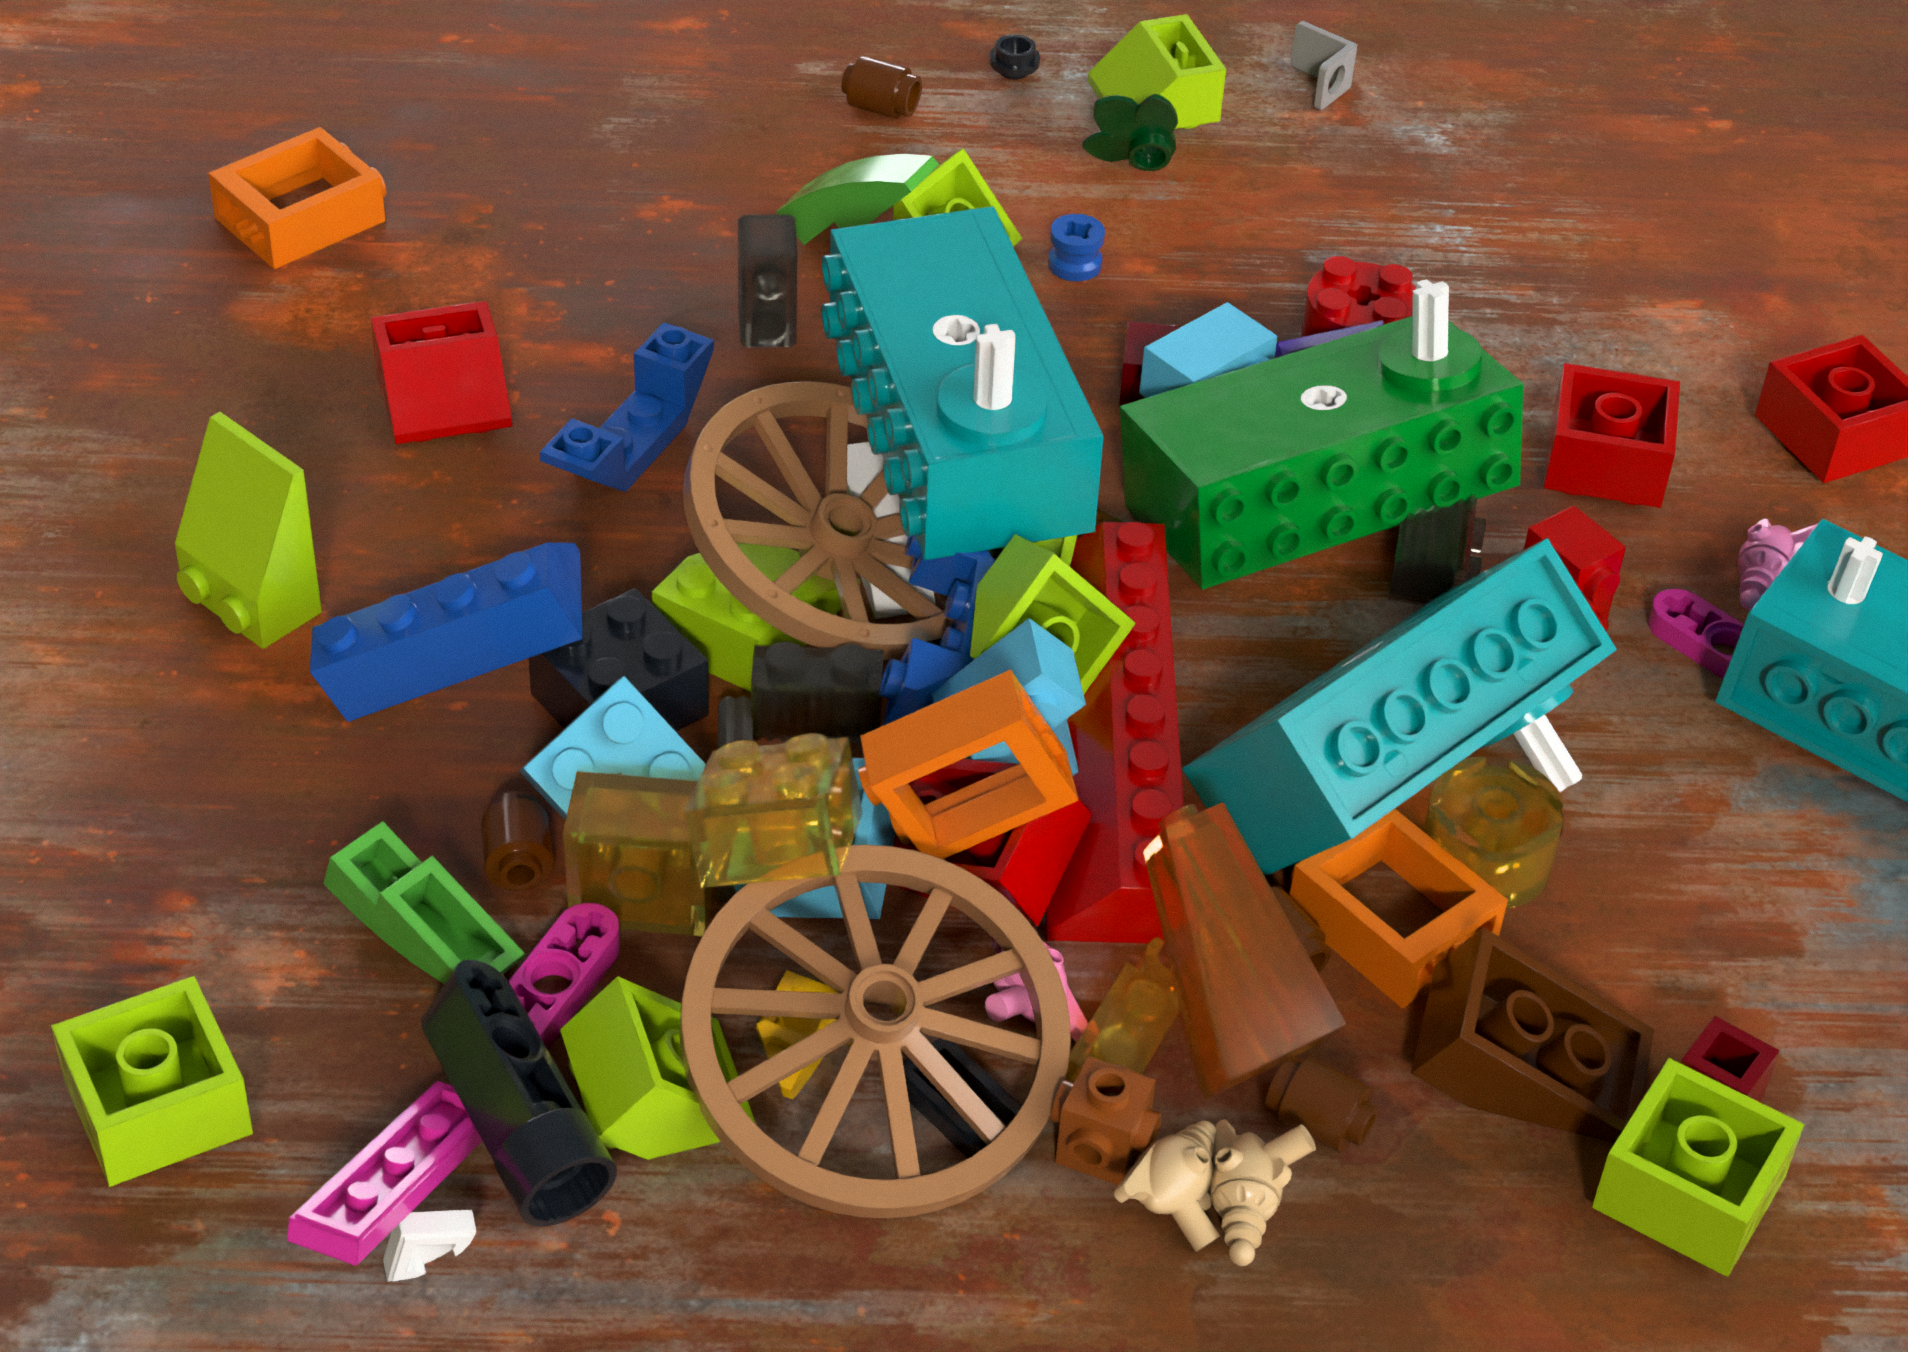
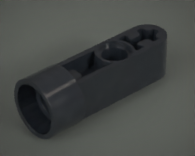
M464 960L460 962L421 1018L422 1030L490 1153L495 1169L523 1220L533 1226H551L573 1219L593 1207L608 1193L615 1182L617 1167L590 1119L580 1108L508 980L497 969L477 960Z

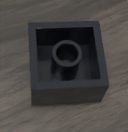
M636 588L583 612V639L528 658L531 695L563 728H566L612 684L623 676L628 679L675 731L709 715L708 659Z

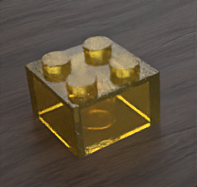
M811 733L796 736L784 744L758 746L755 741L740 740L725 744L718 750L712 751L684 810L701 888L841 875L862 816V807L848 737L827 739L822 734Z
M577 771L563 830L568 908L582 903L603 905L615 913L619 921L620 930L703 936L707 929L715 884V783Z

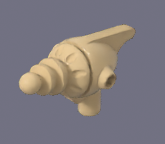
M1225 1119L1219 1121L1216 1125V1145L1213 1156L1210 1196L1215 1210L1222 1217V1230L1225 1233L1224 1241L1230 1247V1258L1238 1266L1250 1264L1255 1257L1254 1249L1261 1245L1262 1235L1266 1232V1221L1277 1211L1282 1199L1283 1187L1291 1179L1292 1172L1288 1165L1316 1150L1312 1136L1302 1124L1268 1143H1265L1259 1136L1251 1132L1236 1135L1235 1129Z
M1202 1120L1195 1125L1187 1126L1177 1134H1170L1156 1140L1141 1154L1114 1191L1115 1198L1121 1203L1128 1199H1137L1150 1212L1155 1214H1171L1195 1252L1220 1237L1205 1213L1212 1204L1211 1197L1207 1191L1209 1190L1213 1174L1212 1157L1216 1145V1128L1209 1121Z

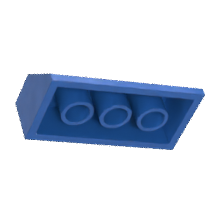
M547 542L522 552L511 553L500 560L470 571L452 574L442 581L406 594L394 595L384 602L345 616L333 617L325 623L312 627L310 673L346 721L349 722L581 640L583 638L580 550L575 543Z

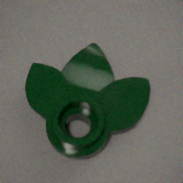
M1153 94L1144 99L1140 104H1137L1132 98L1113 95L1100 98L1095 102L1094 118L1100 131L1090 135L1082 142V147L1088 153L1108 162L1129 159L1135 168L1143 171L1160 170L1169 164L1171 157L1176 151V137L1173 131L1178 124L1176 109L1169 100L1161 95Z

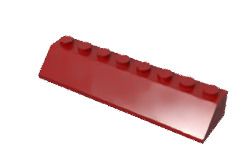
M1102 522L1095 527V532L1086 533L1076 539L1070 567L1136 624L1084 694L1086 705L1067 718L1079 772L1073 776L1077 796L1091 812L1092 816L1045 911L1046 941L1182 945L1190 885L1164 524Z

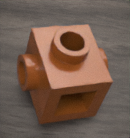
M1087 1056L1075 1082L1065 1079L1061 1083L1054 1099L1050 1120L1060 1124L1055 1163L1119 1185L1135 1164L1139 1153H1143L1156 1140L1162 1119V1113L1152 1110L1156 1080L1138 1074L1128 1067L1113 1065Z

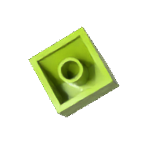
M1014 534L977 585L970 656L975 660L1030 618L1073 650L1084 695L1136 623L1054 553Z
M619 976L560 1029L570 1059V1072L577 1081L587 1116L604 1146L618 1148L649 1160L721 1142L702 1115L700 1104L687 1081L679 1038L681 1003ZM711 1017L713 1044L719 1066L727 1083L738 1077V1073L719 1021ZM748 1101L740 1104L749 1118L756 1124Z

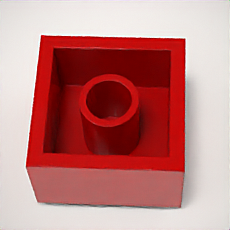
M1863 334L1770 361L1755 416L1823 484L1908 458V376Z
M1564 363L1551 418L1543 489L1561 491L1569 495H1585L1621 501L1629 505L1661 508L1676 451L1680 381Z

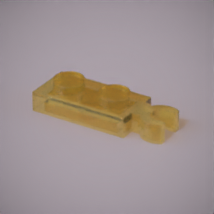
M1159 937L1152 939L1139 957L1136 968L1129 963L1125 964L1071 1050L1066 1078L1075 1082L1087 1056L1113 1065L1128 1067L1142 1075L1186 1001L1176 993L1183 988L1193 973L1195 960L1188 956L1179 969H1168L1158 959V953L1164 944V940Z

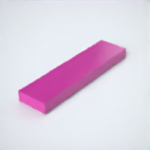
M436 1081L289 1217L287 1241L357 1266L482 1142L454 1087L440 1081Z

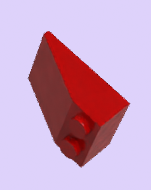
M962 759L908 784L923 804L926 805L1017 764ZM1078 797L1079 801L943 860L959 866L985 881L1012 903L1031 926L1038 927L1092 814ZM895 832L893 847L919 852L913 842L904 845ZM896 886L909 892L915 893L917 895L923 896L925 898H929L930 896L926 893H922L906 887Z

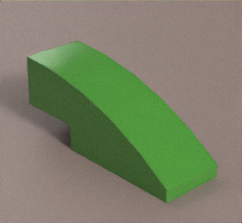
M913 154L881 155L851 161L824 172L804 185L776 213L802 244L805 245L833 223L839 228L871 223L912 192L939 163L933 156Z
M383 821L330 857L323 884L385 943L441 983L445 984L456 966L464 960L484 962L497 969L501 974L506 973L523 960L525 953L433 856L422 863Z

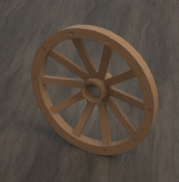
M786 382L752 390L724 405L703 428L688 459L683 483V502L688 527L699 552L716 578L747 609L768 624L806 644L829 652L864 659L897 660L902 659L912 638L939 646L948 627L952 628L953 619L944 617V611L881 564L885 563L911 569L913 557L905 555L904 545L882 541L905 534L901 524L900 513L876 519L873 512L888 494L883 470L859 498L847 494L848 422L867 428L866 414L857 415L855 411L851 387L822 382ZM791 416L827 418L826 486L824 499L820 496L776 419ZM754 426L800 505L723 454L722 450L736 436ZM715 474L792 526L723 519L715 493ZM736 543L799 549L800 559L772 582L753 565ZM1005 547L987 551L996 560ZM855 571L919 621L901 624L869 623ZM814 574L825 579L834 580L844 618L819 610L792 596V594Z
M851 845L817 850L794 857L772 867L750 881L723 906L705 930L688 969L680 1007L679 1038L687 1081L700 1104L702 1115L724 1147L749 1171L785 1195L813 1207L856 1217L899 1218L939 1211L983 1192L1003 1178L1024 1158L1048 1123L1054 1099L1061 1083L1065 1080L1069 1064L1071 1035L1066 994L1053 959L1036 930L1012 903L977 876L938 857L892 846ZM858 883H883L906 887L930 895L893 965L882 964ZM834 885L859 974L854 973L770 911L803 893ZM949 905L960 910L978 923L1004 950V952L920 982H917L912 976ZM751 929L838 993L714 987L726 958L740 938ZM1019 973L1033 1008L1037 1039L926 1008L925 1006ZM870 1004L887 1006L895 1013L897 1019L891 1021L875 1019L866 1011L865 1006ZM711 1013L837 1019L726 1083L713 1044ZM923 1034L1036 1065L1028 1096L1018 1114L1007 1128ZM846 1044L850 1050L798 1156L784 1149L767 1136L740 1106L745 1101ZM902 1051L987 1144L985 1148L952 1167L920 1176ZM870 1060H878L896 1176V1179L893 1180L847 1176L818 1167Z

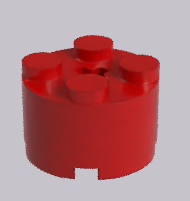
M1345 256L1329 257L1324 261L1323 269L1317 272L1308 284L1300 337L1382 320L1383 324H1388L1412 316L1413 290H1416L1412 283V272L1398 264L1382 266L1368 262H1354Z

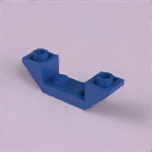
M663 322L634 352L635 390L600 428L571 418L540 451V461L626 492L685 428L714 351V340Z
M915 536L908 537L905 555L913 557L909 583L948 596L944 617L953 619L952 628L948 627L939 646L912 638L900 661L890 659L879 688V696L888 699L883 725L933 704L932 694L974 660L970 656L977 585L995 562L987 550L973 553L955 552V556L924 561Z

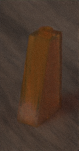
M1223 802L1201 812H1198L1196 806L1191 804L1169 814L1158 823L1162 832L1143 851L1198 1085L1206 1100L1283 1063L1289 1056H1298L1320 1045L1346 1025Z

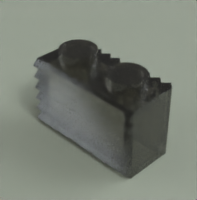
M743 215L738 219L740 343L746 348L792 347L797 343L798 252L795 218L791 215Z
M1471 494L1466 500L1460 498L1449 507H1438L1433 504L1427 511L1421 507L1415 514L1410 512L1400 522L1388 600L1425 606L1442 593L1480 574L1482 557L1470 555L1471 553L1481 554L1486 518L1475 517L1477 497Z
M778 642L771 646L754 645L751 678L753 738L759 741L765 737L770 742L776 738L785 742L790 738L796 743L801 739L808 743L816 739L821 744L827 740H830L833 744L842 740L847 745L853 741L862 745L861 735L881 727L882 697L879 696V688L883 677L884 650H866L855 644H846L837 648L800 647L793 642Z

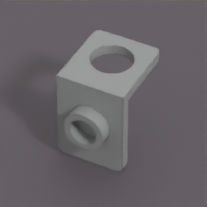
M1301 21L1295 27L1291 65L1318 78L1314 107L1323 110L1351 88L1358 44L1310 23ZM1329 83L1333 84L1332 87L1328 90Z

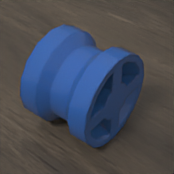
M1068 214L1054 220L1050 232V241L1054 246L1049 251L1048 268L1054 275L1068 281H1085L1094 278L1100 273L1102 269V253L1099 249L1104 244L1105 227L1094 217L1084 214Z

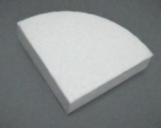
M472 1209L411 1212L391 1231L383 1258L387 1282L417 1278L426 1273L424 1264L445 1255L451 1250L454 1251L455 1256L463 1252L471 1243L477 1231Z

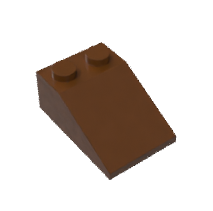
M1483 927L1435 965L1411 1074L1470 1108L1615 1143L1643 1100L1654 1029Z

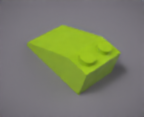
M216 413L209 418L175 541L179 565L177 582L184 595L191 602L203 604L219 616L230 631L235 634L242 633L259 647L265 649L322 613L304 470L223 413Z
M736 543L753 565L772 582L800 559L799 552L790 548ZM701 553L688 556L652 591V605L708 659V673L755 695H759L807 645L783 633L747 609L716 578L704 561ZM816 574L792 594V596L833 615L841 609L834 580L825 579ZM857 578L858 585L860 588V579Z

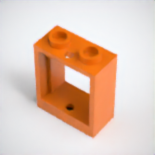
M321 127L208 173L214 218L273 269H277L386 221L383 198L386 196L387 191L381 174L377 169L369 167L354 155L346 144L338 142ZM322 178L333 186L328 190L283 209H278L269 201Z
M1011 669L860 736L866 765L858 768V774L868 799L874 806L883 803L887 808L892 826L904 845L913 842L919 852L940 859H945L1079 801L1067 751ZM1005 741L1020 763L926 805L923 804L908 784Z
M1396 809L1390 811L1353 839L1297 862L1291 872L1292 884L1289 895L1325 933V943L1402 1009L1430 990L1435 965L1484 927L1497 936L1500 935L1508 902L1506 897ZM1382 861L1444 913L1404 939L1344 889L1342 885Z

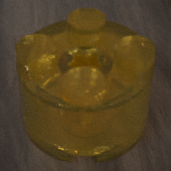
M1487 757L1467 758L1436 779L1429 799L1423 831L1435 840L1445 852L1465 864L1508 899L1506 908L1525 904L1537 897L1550 880L1563 830V801L1561 794L1545 775L1524 763L1509 760L1508 767L1505 768L1486 765Z

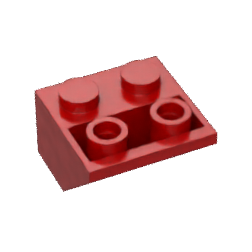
M487 301L370 317L376 374L395 445L409 442H425L435 438L468 433H484L489 430L513 427L498 336Z

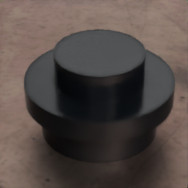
M1009 34L1000 37L996 41L995 47L990 52L989 63L1003 77L1018 80L1034 73L1039 68L1040 54L1036 50V44L1031 38L1019 34Z

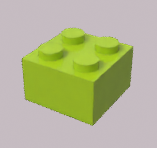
M195 976L51 1025L65 1085L109 1187L253 1134L243 1076Z
M1668 1058L1608 1153L1592 1208L1728 1277L1783 1183L1805 1124Z

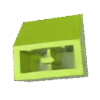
M1184 14L1140 21L1088 72V83L1099 99L1120 95L1132 98L1137 104H1140L1144 99L1153 94L1161 95L1169 100L1176 109L1178 124L1175 129H1191L1202 124L1220 122L1226 68L1190 17Z

